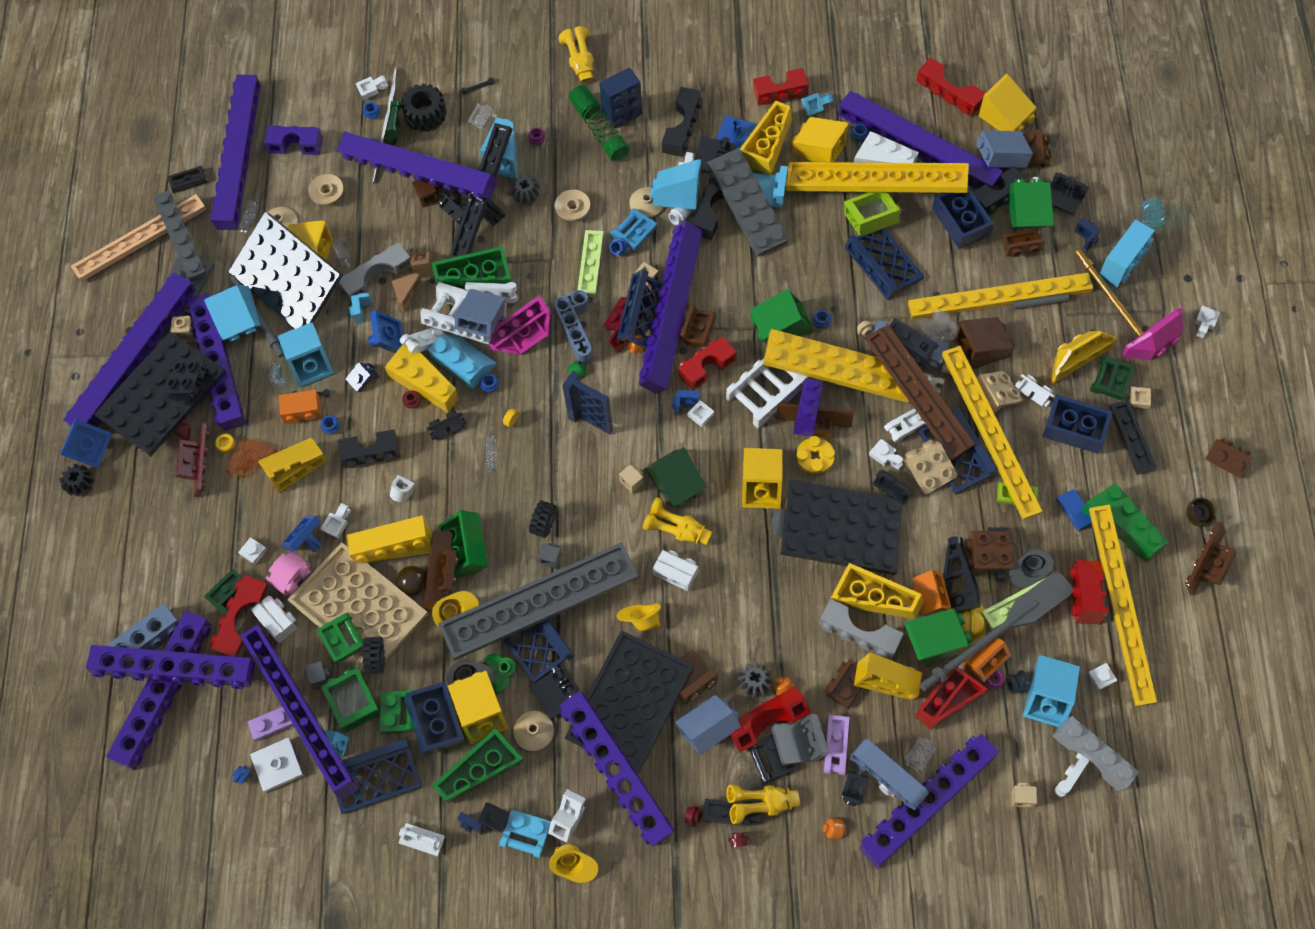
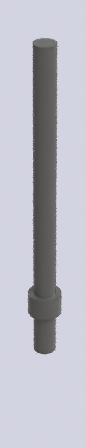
M234 274L230 276L234 286L242 285ZM255 305L260 327L268 339V344L271 348H274L279 358L284 357L285 355L278 337L272 333Z

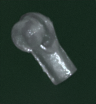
M272 363L268 379L274 387L283 388L286 381L279 375L281 365Z

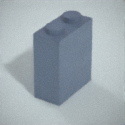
M982 130L980 137L977 139V147L988 167L1027 168L1033 155L1021 131Z
M470 289L455 313L454 329L490 338L504 314L505 297Z
M716 695L675 722L685 740L700 755L741 728L737 720L740 718L734 708H730L725 699L721 700Z

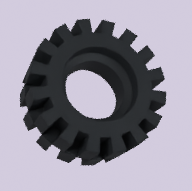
M540 500L532 514L529 532L546 538L555 521L554 517L556 516L557 506Z
M365 637L362 647L364 673H383L385 667L384 641L382 637Z

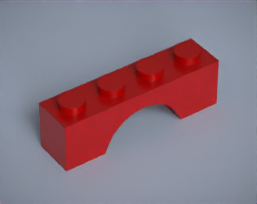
M930 57L918 70L916 81L931 90L935 95L946 100L949 104L960 109L962 113L972 117L981 108L983 97L986 93L973 84L967 87L951 85L943 75L945 66Z
M246 575L243 576V579H238L235 590H237L235 597L229 599L227 615H223L219 622L220 631L218 635L214 634L210 645H212L213 651L225 656H238L244 641L236 631V618L245 607L261 603L268 587L267 583Z
M794 686L740 716L737 720L741 728L728 737L734 747L741 753L758 743L759 734L767 726L780 721L794 723L810 714L811 711L805 697Z

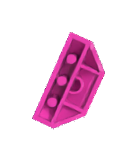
M539 295L496 326L489 343L493 351L521 354L549 335L551 310L542 297Z
M1180 305L1134 341L1126 345L1122 355L1128 358L1152 360L1156 356H1162L1170 345L1174 347L1181 340L1179 337L1183 332V307Z

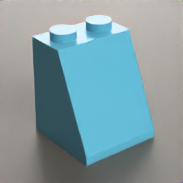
M497 117L494 123L510 126L513 129L497 175L514 180V177L518 178L517 141L514 125L508 119ZM493 126L480 150L482 158L486 150Z
M694 160L658 171L657 178H653V188L651 187L650 198H653V206L696 210L700 191L701 160Z
M248 285L233 286L204 300L222 341H236L240 339L239 335L254 333L256 328L261 326Z
M312 322L278 335L285 358L299 388L334 374Z
M1039 655L1033 670L1023 717L1059 727L1064 720L1068 719L1075 703L1080 666Z

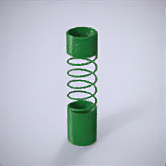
M583 84L574 87L568 96L570 102L581 118L584 119V122L588 124V128L592 130L593 135L597 137V141L601 143L603 150L610 160L619 161L623 159L630 150L628 144L621 135H618V130H613L614 124H608L610 119L604 117V111H599L601 106L588 87ZM597 113H604L601 119L590 123L592 117L597 115ZM605 118L608 119V122L603 127L594 129L599 121ZM608 125L613 126L608 133L598 136L603 128ZM595 130H599L597 135L594 133ZM614 131L617 132V135H614L607 139L606 142H603V140L608 134ZM603 136H604V138L602 139V142H601V141L598 139V137H603Z

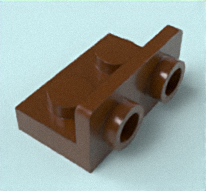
M849 659L847 663L843 661L837 671L840 674L836 679L832 678L826 687L829 689L827 696L846 709L849 708L861 690V687L854 686L857 666L853 664L852 659Z

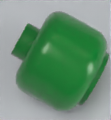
M574 361L567 368L569 374L575 371L580 375V379L587 375L585 370L587 366L583 362Z

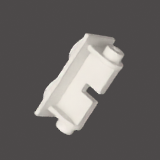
M1021 375L1023 381L1019 380L1016 383L1015 387H1017V390L1027 397L1033 391L1035 394L1031 399L1041 405V407L1045 406L1047 408L1051 402L1048 399L1050 397L1052 399L1055 398L1052 395L1053 391L1045 385L1043 387L1037 385V380L1032 376L1027 375L1025 377Z
M407 823L399 832V836H401L399 844L438 856L445 838L444 835Z

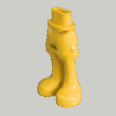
M582 26L575 27L574 34L580 48V53H578L572 30L566 29L558 38L560 44L569 48L571 55L569 58L570 67L574 69L581 83L593 81L594 59L586 46V40L590 36L589 30Z
M659 497L655 498L650 514L648 513L642 527L646 531L652 529L662 530L675 535V539L679 541L693 542L695 544L700 542L707 545L712 535V531L705 529V525L702 526L689 515L683 517L664 509L663 500ZM657 518L665 519V520L670 521V522H672V523H674V524H677V526H673V525L664 523V522L658 520Z
M733 784L728 785L726 790L729 803L752 799L763 801L753 804H733L730 809V819L733 824H740L745 816L751 813H766L769 816H774L780 812L792 810V807L800 806L798 791H790L789 788L783 789L769 785L764 786L763 790L751 791L743 790Z

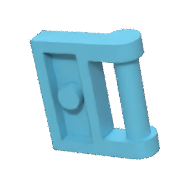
M511 810L499 846L515 848L531 853L533 857L540 858L549 834L551 821ZM514 833L536 840L538 843L534 846L511 839L510 836Z

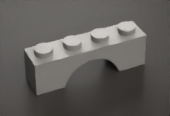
M398 242L395 245L389 246L387 250L379 255L373 256L366 263L360 264L350 273L344 274L339 281L340 288L352 303L351 296L367 293L368 283L375 275L390 272L399 276L411 268V258Z
M833 599L829 600L819 621V626L828 633L834 632L840 635L841 639L848 642L853 641L864 650L868 651L870 649L881 657L893 659L904 633L888 625H884L879 630L871 632L860 630L853 625L849 618V607Z
M1073 716L1064 720L1052 735L1065 748L1083 755L1095 764L1100 770L1102 778L1117 791L1127 789L1139 773L1138 770Z

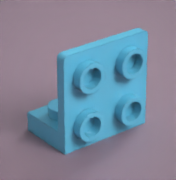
M780 166V173L776 172V175L769 176L767 174L753 173L771 207L783 208L788 166Z

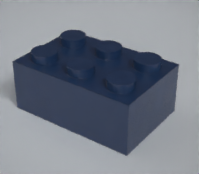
M630 67L599 82L602 111L605 112L604 117L610 119L609 124H614V128L622 126L625 122L638 118L643 114L641 82Z
M969 186L967 193H941L934 197L932 209L958 249L991 235L994 223Z
M1056 394L1042 437L1099 454L1104 445L1113 411Z
M446 682L405 694L404 701L422 757L462 745L464 737Z

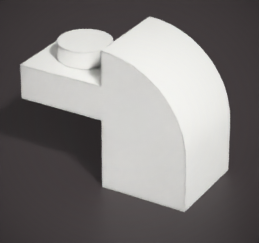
M567 789L563 794L560 808L551 821L548 833L567 843L583 815L586 798Z

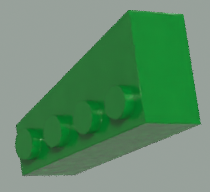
M503 246L432 262L437 284L441 282L457 288H465L466 282L495 284L511 282Z
M1114 483L1087 501L1081 509L1084 514L1090 517V508L1110 505L1118 539L1123 541L1127 548L1146 562L1159 554L1169 543L1117 483Z
M495 728L432 786L448 804L523 763V758Z

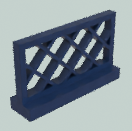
M884 228L870 234L857 237L852 235L848 238L845 249L887 300L893 298L895 293L924 279L921 271ZM880 232L884 239L874 238V234ZM860 241H869V247L864 246ZM872 243L882 244V250L873 248ZM885 245L892 247L894 252L885 251ZM871 252L881 254L880 260L873 258ZM883 255L893 257V262L884 261ZM896 258L902 259L905 265L896 264ZM881 266L891 267V273L884 271ZM894 268L904 270L903 276L894 274ZM907 271H908V272H912V273H914L917 277H915V278L907 277V276H906V273H907ZM892 279L902 280V284L896 286Z
M642 269L632 274L617 338L621 341L628 340L647 349V340L650 335L646 336L642 326L647 325L651 332L653 320H650L646 310L651 309L653 315H655L654 310L657 304L653 303L650 294L655 293L658 300V293L662 283L649 277V272ZM646 282L651 285L652 292H648ZM643 297L646 298L650 307H644L642 303ZM639 313H642L646 323H640ZM635 329L639 330L642 339L634 337Z
M572 371L562 385L568 419L576 422L580 418L611 434L613 425L609 397L583 384L580 381V375Z
M959 407L954 408L952 413L975 443V446L966 451L973 456L971 463L960 460L961 455L953 461L948 457L951 462L956 463L955 471H957L959 464L970 466L967 475L957 473L958 477L966 479L964 485L956 488L953 483L954 479L948 482L955 495L987 478L991 479L997 476V469ZM927 425L918 430L924 443L928 440H933L927 438L924 434L930 430ZM972 467L980 469L983 475L978 478L970 476Z
M549 619L536 624L535 632L525 630L518 632L520 633L519 644L511 643L509 641L510 636L503 639L533 683L549 674L553 667L559 666L564 661H569L575 656ZM524 634L534 635L532 646L522 645ZM537 636H545L547 638L546 647L536 646ZM521 648L531 649L530 660L521 658ZM535 649L545 651L543 661L533 660ZM549 651L557 652L560 656L554 663L547 662ZM533 663L543 664L542 671L537 676H534L531 672Z
M403 739L343 760L349 772L354 771L352 777L364 785L358 795L351 793V795L357 797L353 806L345 808L343 800L336 795L341 814L422 787L408 739ZM407 753L409 761L405 768L395 764L399 755ZM381 761L391 764L385 775L375 771L378 763ZM393 766L404 770L398 782L388 777ZM363 767L371 771L365 782L355 777L358 770ZM406 772L414 776L416 784L409 787L401 784ZM373 773L384 777L378 788L368 784ZM386 779L396 783L391 793L381 790ZM399 785L404 787L403 789L397 790ZM366 786L376 790L373 799L366 800L361 797ZM359 799L364 801L362 803L357 804Z

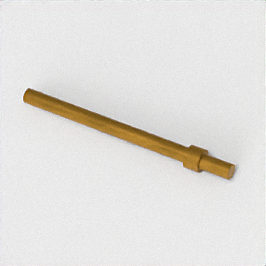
M1078 249L1075 254L1082 262L1081 266L1091 274L1137 337L1142 335L1144 332L1096 270L1093 261L1088 259L1081 249Z

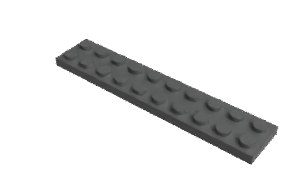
M621 542L438 624L455 661L639 579V576Z

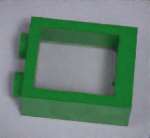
M359 668L348 669L344 672V675L338 678H331L325 682V685L321 686L344 733L380 715L379 707Z

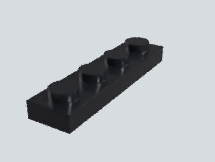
M1129 400L1111 404L1109 409L1113 411V419L1136 475L1155 471L1157 466Z

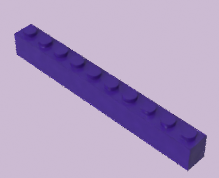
M236 75V80L233 82L234 92L233 96L230 97L231 109L228 110L229 121L225 127L226 138L223 139L224 151L221 153V167L218 169L219 181L216 182V197L213 198L214 210L210 215L211 222L217 230H238L261 89L257 75Z
M849 91L839 104L838 116L855 125L863 124L867 127L868 132L871 131L919 152L917 158L926 163H969V186L979 189L987 184L992 190L997 186L1000 175L1003 172L998 167H988L983 159L975 157L951 142L939 138L936 134L922 129V127L907 121L904 117L884 109L860 94Z
M347 132L343 133L337 152L343 155L342 158L348 161L355 159L359 164L366 166L368 163L371 164V167L378 170L382 167L391 174L398 172L400 176L405 178L412 176L416 181L424 183L425 180L428 181V184L435 187L442 185L446 190L453 192L455 189L458 190V193L465 196L472 194L474 198L483 200V198L491 200L498 181L491 174Z
M688 221L676 225L673 230V239L669 246L670 251L666 260L665 273L662 276V285L658 293L659 298L654 310V320L651 323L650 337L647 340V349L643 357L644 362L639 374L638 385L655 394L667 390L703 232V230Z
M174 272L167 278L164 286L155 294L152 302L144 309L140 318L134 322L131 330L122 338L121 343L111 353L107 362L101 366L96 377L89 382L87 389L78 397L72 409L66 413L63 421L68 426H72L74 419L97 426L100 420L94 413L151 353L171 326L172 317H177L188 303L187 299L191 298L197 291L191 281Z
M258 624L242 634V640L333 793L343 800L359 789V786L276 649Z

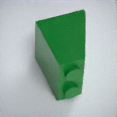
M1017 179L1015 183L1010 184V228L1054 226L1050 182H1044L1045 179H1033V183H1026V179Z
M789 289L750 309L752 314L750 319L758 329L757 336L761 342L764 341L766 344L771 329L796 336H802L814 331L801 300Z
M954 608L904 623L917 658L926 667L960 655L971 647L970 643L973 642L970 632H966L963 624H966L962 613H958Z

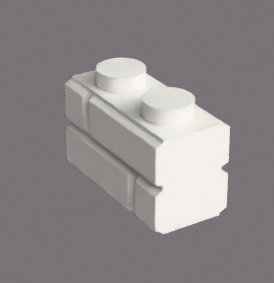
M662 550L652 569L653 576L686 591L690 590L699 571L695 561L689 558L684 560L672 550L668 552Z
M268 595L261 603L254 606L251 611L278 643H281L288 635L297 630L294 624L297 620L290 612L285 613L282 610L285 606L278 598L274 600Z

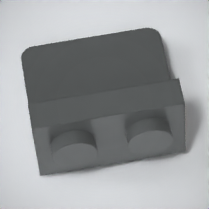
M817 713L808 715L800 722L775 724L771 728L780 761L783 765L815 762L829 753Z

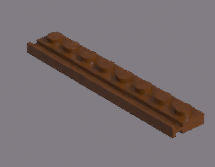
M888 323L865 338L952 461L972 446H975V443Z

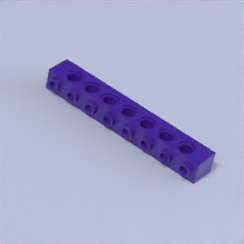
M209 293L187 299L189 306L186 309L188 315L193 320L191 328L193 332H196L197 336L194 337L197 347H200V353L212 361L217 360L215 363L227 372L209 392L213 399H210L212 408L216 409L217 412L214 415L215 421L218 426L221 425L224 431L246 425L225 342L222 341L204 301L211 296Z
M185 611L164 651H185V653L199 654L204 639L211 632V623L203 617ZM191 633H195L193 638L187 639ZM170 665L167 672L173 669L174 665ZM148 679L106 757L115 763L135 770L136 766L142 762L145 749L151 745L156 729L161 726L163 716L166 710L170 709L173 697L181 689L182 684H174L169 680L158 683ZM165 687L164 692L158 694L160 688ZM152 705H156L155 709L149 712V708ZM146 723L145 728L139 731L140 725ZM132 742H136L135 746L129 750V745Z
M91 645L86 669L92 673V676L99 678L110 675L115 679L132 677L131 679L144 681L145 678L158 683L169 680L174 684L191 682L192 685L196 686L211 684L213 687L223 688L224 685H228L234 689H244V687H251L255 663L251 658ZM114 660V663L108 667L109 662ZM134 661V665L128 668L129 663ZM151 663H154L153 668L147 670L148 666ZM174 665V668L167 672L168 667ZM194 666L193 671L187 673L188 668ZM210 668H214L210 675H206ZM234 670L231 676L226 677L228 671Z
M579 691L559 706L562 709L560 714L566 722L570 721L573 725L571 729L577 739H582L585 744L583 749L589 757L591 755L596 760L594 765L599 773L602 774L604 772L606 775L608 787L612 792L614 790L619 795V798H617L623 809L627 808L631 813L629 818L635 827L639 826L642 830L641 837L645 843L656 846L673 834L675 829L585 694ZM583 711L586 718L582 723H579L576 716L579 712ZM594 728L597 731V737L594 740H590L588 732ZM602 746H607L609 753L606 757L602 758L599 750ZM614 763L620 766V772L617 775L611 773V766ZM627 780L632 784V789L628 793L622 789V784ZM637 798L642 799L644 802L643 808L639 811L634 807V801ZM648 816L655 818L656 823L653 828L646 826L645 821Z
M982 734L977 738L973 735L965 743L967 747L962 752L958 749L950 757L952 761L948 765L943 763L935 771L937 775L933 779L928 777L922 783L928 790V795L932 796L934 802L929 804L923 800L916 808L919 813L918 817L913 818L908 814V810L911 808L906 804L903 807L899 805L891 812L893 815L888 821L884 819L877 825L878 831L874 835L869 833L862 839L861 843L863 845L860 851L877 869L997 756L999 751ZM967 754H975L978 760L975 762L969 760ZM953 767L961 768L963 775H956L953 772ZM938 781H945L948 784V789H941L938 786ZM893 824H902L904 827V831H895L893 828ZM878 838H887L889 845L881 846L878 843Z

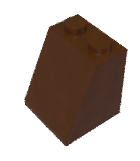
M999 317L970 319L959 322L955 341L957 346H961L972 369L1011 357L1014 343L1008 337L1006 326L1004 323H1001Z

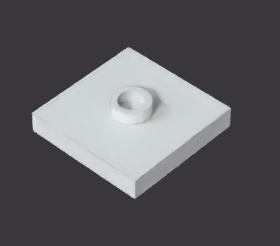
M289 737L250 754L262 790L265 793L304 776Z

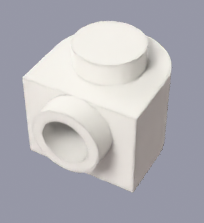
M397 475L392 482L390 497L394 501L405 502L412 495L415 483Z

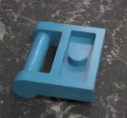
M633 208L629 212V216L617 229H613L610 235L613 239H624L627 247L636 251L657 228V223ZM634 220H637L625 234H622Z

